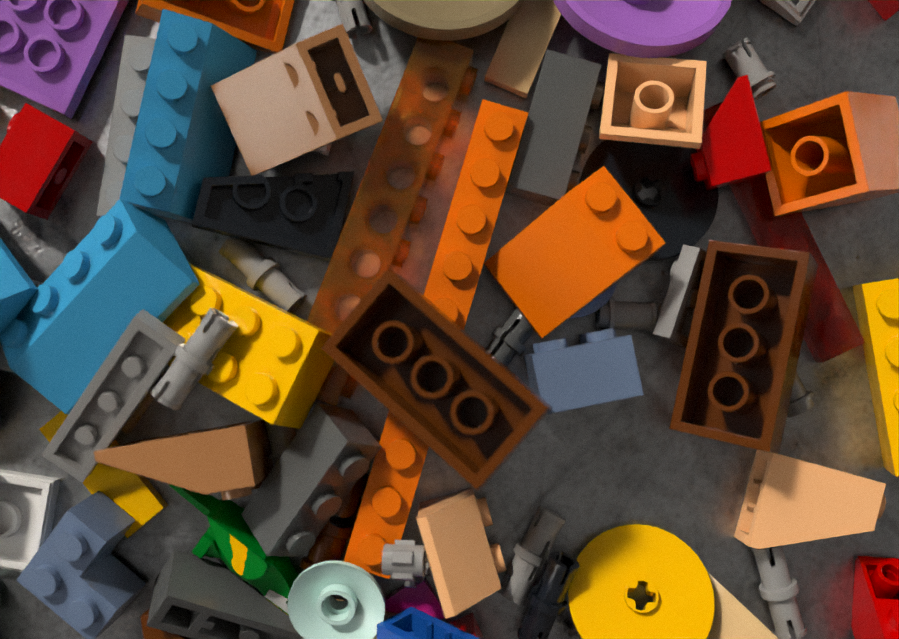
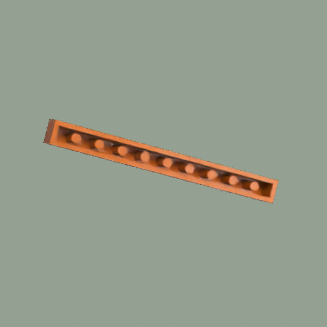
M482 99L424 292L426 298L463 330L528 116V112ZM388 411L379 441L381 449L373 461L344 561L355 564L370 574L390 579L391 575H383L382 573L384 544H394L395 540L402 539L429 446L392 412Z

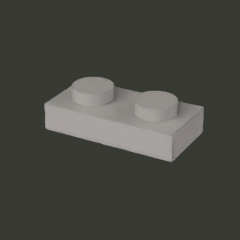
M683 245L679 258L673 262L670 269V285L664 302L657 308V323L653 332L659 338L687 348L706 258V252L699 247Z

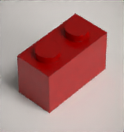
M25 103L21 111L15 114L9 121L7 135L0 145V198L25 213L48 220L93 141Z

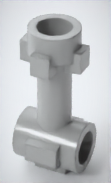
M395 540L394 544H384L382 553L383 575H392L393 580H403L405 588H417V585L422 583L426 576H430V564L426 563L424 545H416L415 540Z

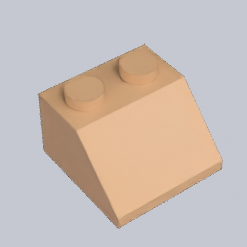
M609 53L603 91L599 139L700 149L702 143L707 61L664 57L639 58Z
M472 487L421 502L417 522L446 619L456 616L500 590L501 583L498 573L507 570L499 543L490 545L485 527L493 525L486 497L476 499Z

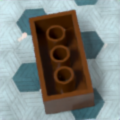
M709 240L669 429L779 454L818 264L810 252Z
M389 268L321 347L322 350L476 490L485 486L553 408L405 278Z

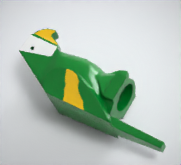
M169 484L172 489L208 518L210 527L192 550V553L200 559L204 556L220 559L238 578L256 587L268 601L289 616L287 607L288 595L294 581L299 576L289 557L267 556L241 515L244 508L230 499L222 500L221 498L219 500L210 494L204 495Z

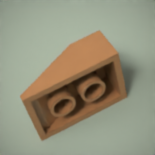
M264 419L132 441L94 451L95 462L204 495L221 492L222 500L251 495L252 490L258 489L261 486L262 481L266 479L274 467L273 460L268 459V454H271V448Z

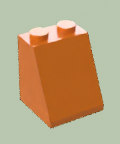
M845 91L760 122L772 170L766 174V180L774 216L868 201L899 193V109L896 96Z

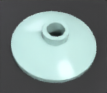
M337 560L319 562L305 569L294 581L287 603L290 620L296 631L304 639H373L377 635V624L384 621L386 609L382 589L372 575L355 564ZM333 595H340L347 600L338 601Z

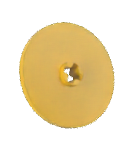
M632 524L615 527L601 533L582 550L577 558L580 567L568 589L570 615L581 639L707 638L712 626L715 610L713 587L702 561L684 541L657 527ZM637 585L645 586V594L653 597V602H648L643 610L636 609L635 600L627 597V592H634Z

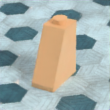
M757 450L734 538L749 547L764 549L874 531L877 520L883 515L885 510L886 498L884 491L886 484L782 454Z

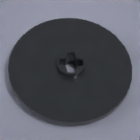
M603 140L590 154L579 181L580 184L603 166L606 167L666 242L646 261L670 259L680 255L683 245L694 246L710 228L718 207V188L707 191L704 180L697 182L695 179L690 154L697 153L696 148ZM642 185L646 189L653 186L657 189L658 193L655 195L654 201L650 197L644 200L639 197L638 194L642 189Z

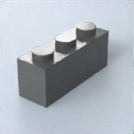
M546 50L505 194L551 207L577 186L580 172L572 169L576 154H585L590 141L593 127L585 125L589 108L597 110L602 98L605 83L597 81L602 64Z
M317 403L241 513L267 556H303L315 544L316 537L329 519L341 508L342 501L358 479L367 472L370 462L381 449V445L351 409Z

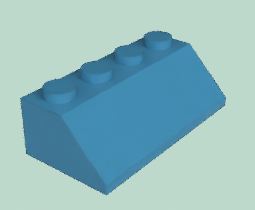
M166 9L162 10L119 199L151 214L189 223L193 222L203 178L229 176L236 147V141L211 86L253 65L257 53L255 49L213 23Z
M119 199L107 214L99 218L94 228L77 247L65 256L63 262L48 279L37 287L38 291L1 334L0 342L9 368L65 414H69L135 315L144 309L161 322H164L200 284L167 222L156 215Z

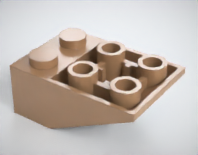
M343 23L297 42L211 86L251 175L262 173L383 122Z

